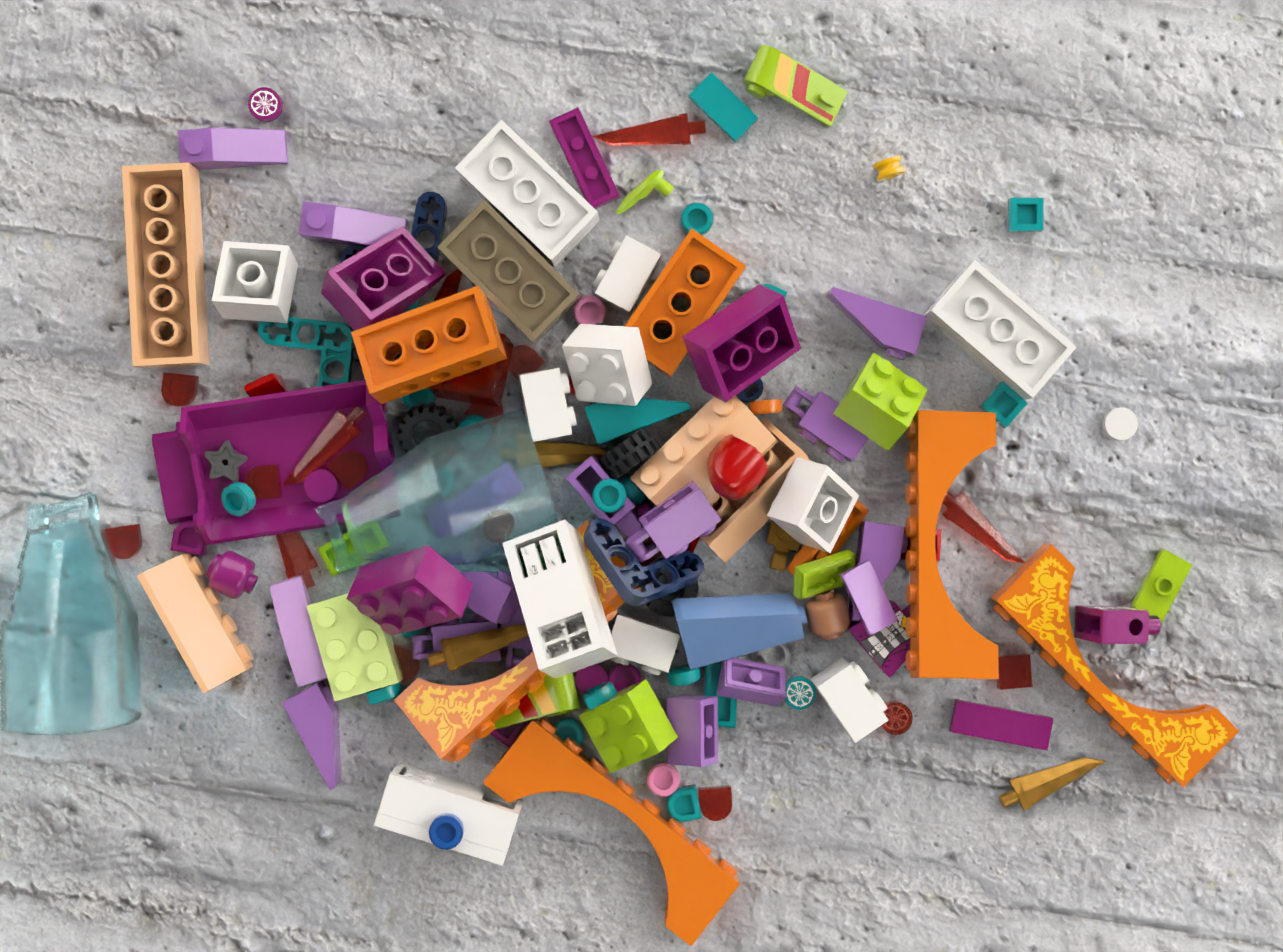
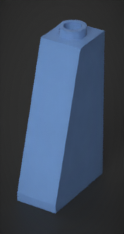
M792 593L679 598L671 600L690 670L805 638L802 625L807 624L806 614L802 604L796 606Z

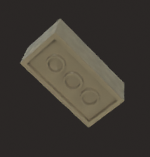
M484 199L437 247L476 286H479L483 293L534 343H538L582 298Z

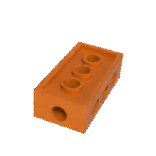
M692 228L624 326L639 327L647 363L669 378L672 377L688 354L682 337L716 313L746 268V265ZM695 270H702L708 275V281L702 285L696 284L691 280L690 274ZM676 297H684L689 301L690 308L685 312H678L672 307L671 302ZM658 324H666L670 327L672 334L669 338L661 340L654 336L653 328Z
M479 286L351 332L369 394L381 404L507 359L488 298ZM466 330L465 333H464L461 337H458V338H457V335H458L461 331ZM433 342L432 346L426 349V346ZM401 354L400 358L394 361L396 356Z

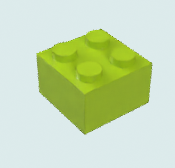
M873 352L854 376L833 414L889 451L908 429L928 389L916 379L909 377L893 366L888 360Z
M647 679L618 691L608 701L592 710L586 709L579 715L610 773L660 753L678 738Z

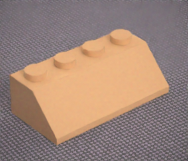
M714 396L645 462L630 479L656 506L694 481L712 506L721 496L715 492L709 481L707 462L710 452L719 441L733 434V436L756 447L764 456L778 440L736 396L727 402H723Z
M766 418L761 423L778 440L763 456L766 460L768 472L762 478L760 484L742 499L732 500L721 496L712 507L722 521L716 524L715 530L709 535L700 537L724 563L770 520L767 514L796 457L811 461L804 451Z
M187 553L137 575L201 692L204 694L254 667L251 662L253 655L246 643H240L235 634L237 626L229 614H224L221 609L219 593L211 589L203 577L205 569L196 556L192 557L191 554Z

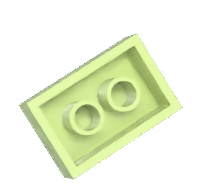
M348 594L306 606L334 702L396 684L404 679L392 635L385 633L376 622L360 613L357 607L346 599Z

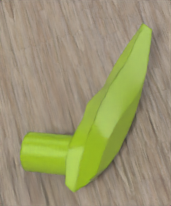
M663 169L652 172L625 197L616 213L620 215L639 200L646 198L653 188L663 196L668 197L674 187L662 178L664 174Z

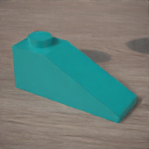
M641 398L636 406L589 402L590 405L584 407L598 445L691 409L688 402Z

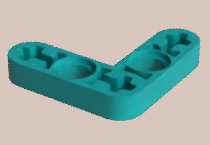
M288 317L287 323L277 322L278 327L291 330L292 342H288L290 337L288 335L276 334L275 339L272 340V335L267 333V327H273L274 322H260L258 333L260 338L267 344L322 351L318 387L325 386L326 382L333 385L351 382L354 353L353 349H351V343H353L351 332L353 330L349 326L339 322ZM290 323H294L292 330L290 329ZM305 325H311L316 331L315 339L307 344L302 343L298 336L299 330ZM322 326L327 327L325 329L327 334L335 335L338 334L339 329H342V333L348 336L347 342L343 341L340 347H337V342L324 339L325 345L320 346L323 339ZM334 361H340L345 368L344 375L338 380L331 379L327 374L329 364Z

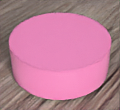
M584 296L576 302L573 314L579 325L603 324L606 318V308L599 298Z
M667 762L654 764L647 774L648 787L656 795H671L677 790L680 783L677 768L673 764H667Z

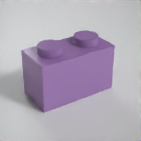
M681 694L667 697L665 714L678 736L665 748L667 764L704 767L717 763L718 696Z

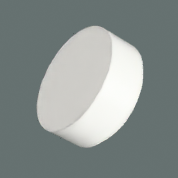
M1123 407L1114 408L1105 414L1102 428L1109 438L1113 440H1126L1135 434L1138 428V420L1130 409Z

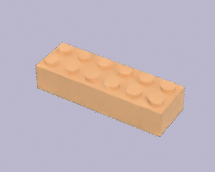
M189 162L122 166L132 364L134 367L143 369L210 365L199 170Z

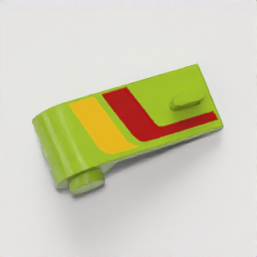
M761 45L743 80V83L747 86L746 91L752 96L764 99L765 96L775 95L828 127L832 126L848 93L845 89L780 50L768 45Z
M573 672L558 678H553L546 674L543 677V684L536 691L528 692L519 700L518 708L507 716L503 715L495 723L494 730L545 716H559L580 710Z

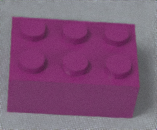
M760 284L682 337L702 389L723 402L730 400L801 349L784 296Z
M427 545L360 566L346 599L355 605L360 613L376 622L385 633L394 636L461 618L474 584Z

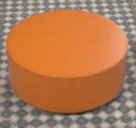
M782 399L749 402V408L754 415L781 413L783 411Z

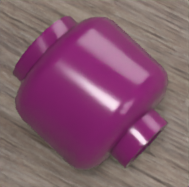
M226 551L222 555L217 553L206 572L210 588L231 599L241 597L244 592L250 594L259 578L254 575L255 563L234 551Z

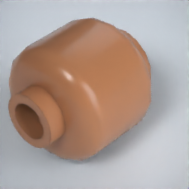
M832 589L817 594L806 602L805 610L808 628L813 634L818 635V638L823 640L836 639L844 635V631L850 626L846 597L834 593Z

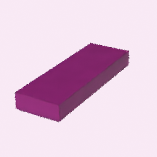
M579 107L549 120L550 126L585 200L594 209H597L620 198Z
M955 699L949 731L1048 751L1054 718Z

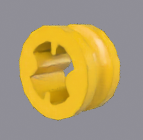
M900 155L884 159L873 165V169L879 173L876 177L878 182L894 178L906 172L905 168L899 164L902 160Z

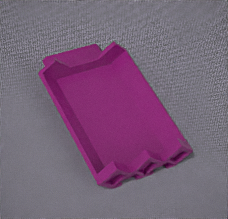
M366 380L182 407L180 422H176V431L152 434V446L168 523L176 524L193 520L196 533H201L206 545L402 516L401 487L399 477H396L395 452L392 434L388 431L386 403L381 404L369 394ZM226 440H230L233 449L239 454L248 457V460L238 469L239 480L237 482L248 485L256 498L255 507L240 517L230 514L224 508L221 501L223 489L234 483V481L226 476L211 479L212 464L205 457L206 451L219 450ZM224 459L223 464L228 465V460ZM315 470H328L338 479V493L328 502H315L305 493V479Z

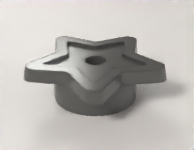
M226 440L219 450L205 452V457L212 464L211 479L226 476L234 482L239 480L238 469L248 460V457L234 450L230 440ZM224 459L228 460V465L223 464Z

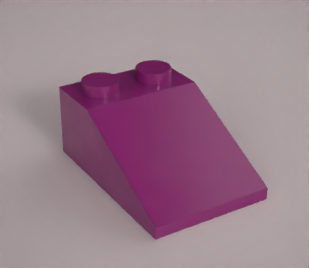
M402 226L328 270L321 294L356 331L402 314L445 276L446 272Z

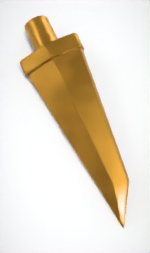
M517 439V449H501V462H518V472H524L532 469L585 462L593 455L600 459L608 452L596 445L547 441L532 442L531 440Z
M517 624L454 638H445L440 640L443 650L428 654L427 657L431 668L447 663L449 671L452 672L458 670L459 667L529 636L525 625Z
M1083 757L1018 778L1015 777L1009 780L1012 790L998 796L1003 808L1019 802L1024 811L1106 761Z

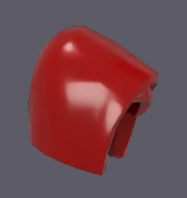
M733 434L719 441L708 457L709 481L715 492L726 499H742L760 484L762 478L768 472L766 460L758 449L733 436Z

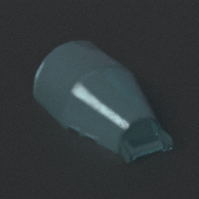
M523 408L428 437L413 450L398 458L392 465L370 478L344 498L316 508L319 519L324 521L337 559L334 563L337 571H344L363 564L373 563L427 545L451 565H469L505 553L502 543L559 522ZM343 513L355 553L349 554L336 517L337 514Z
M88 492L72 500L48 505L43 503L30 505L28 508V530L17 569L21 571L16 589H11L8 598L12 600L7 621L2 620L0 627L1 731L26 735H66L103 731L129 725L139 720L142 715L138 613L99 522L97 496L93 492ZM79 512V517L48 523V518Z

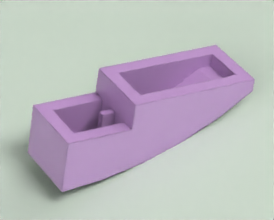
M302 575L271 584L269 587L279 629L297 686L300 687L326 679L327 674L306 607L311 605L312 602Z

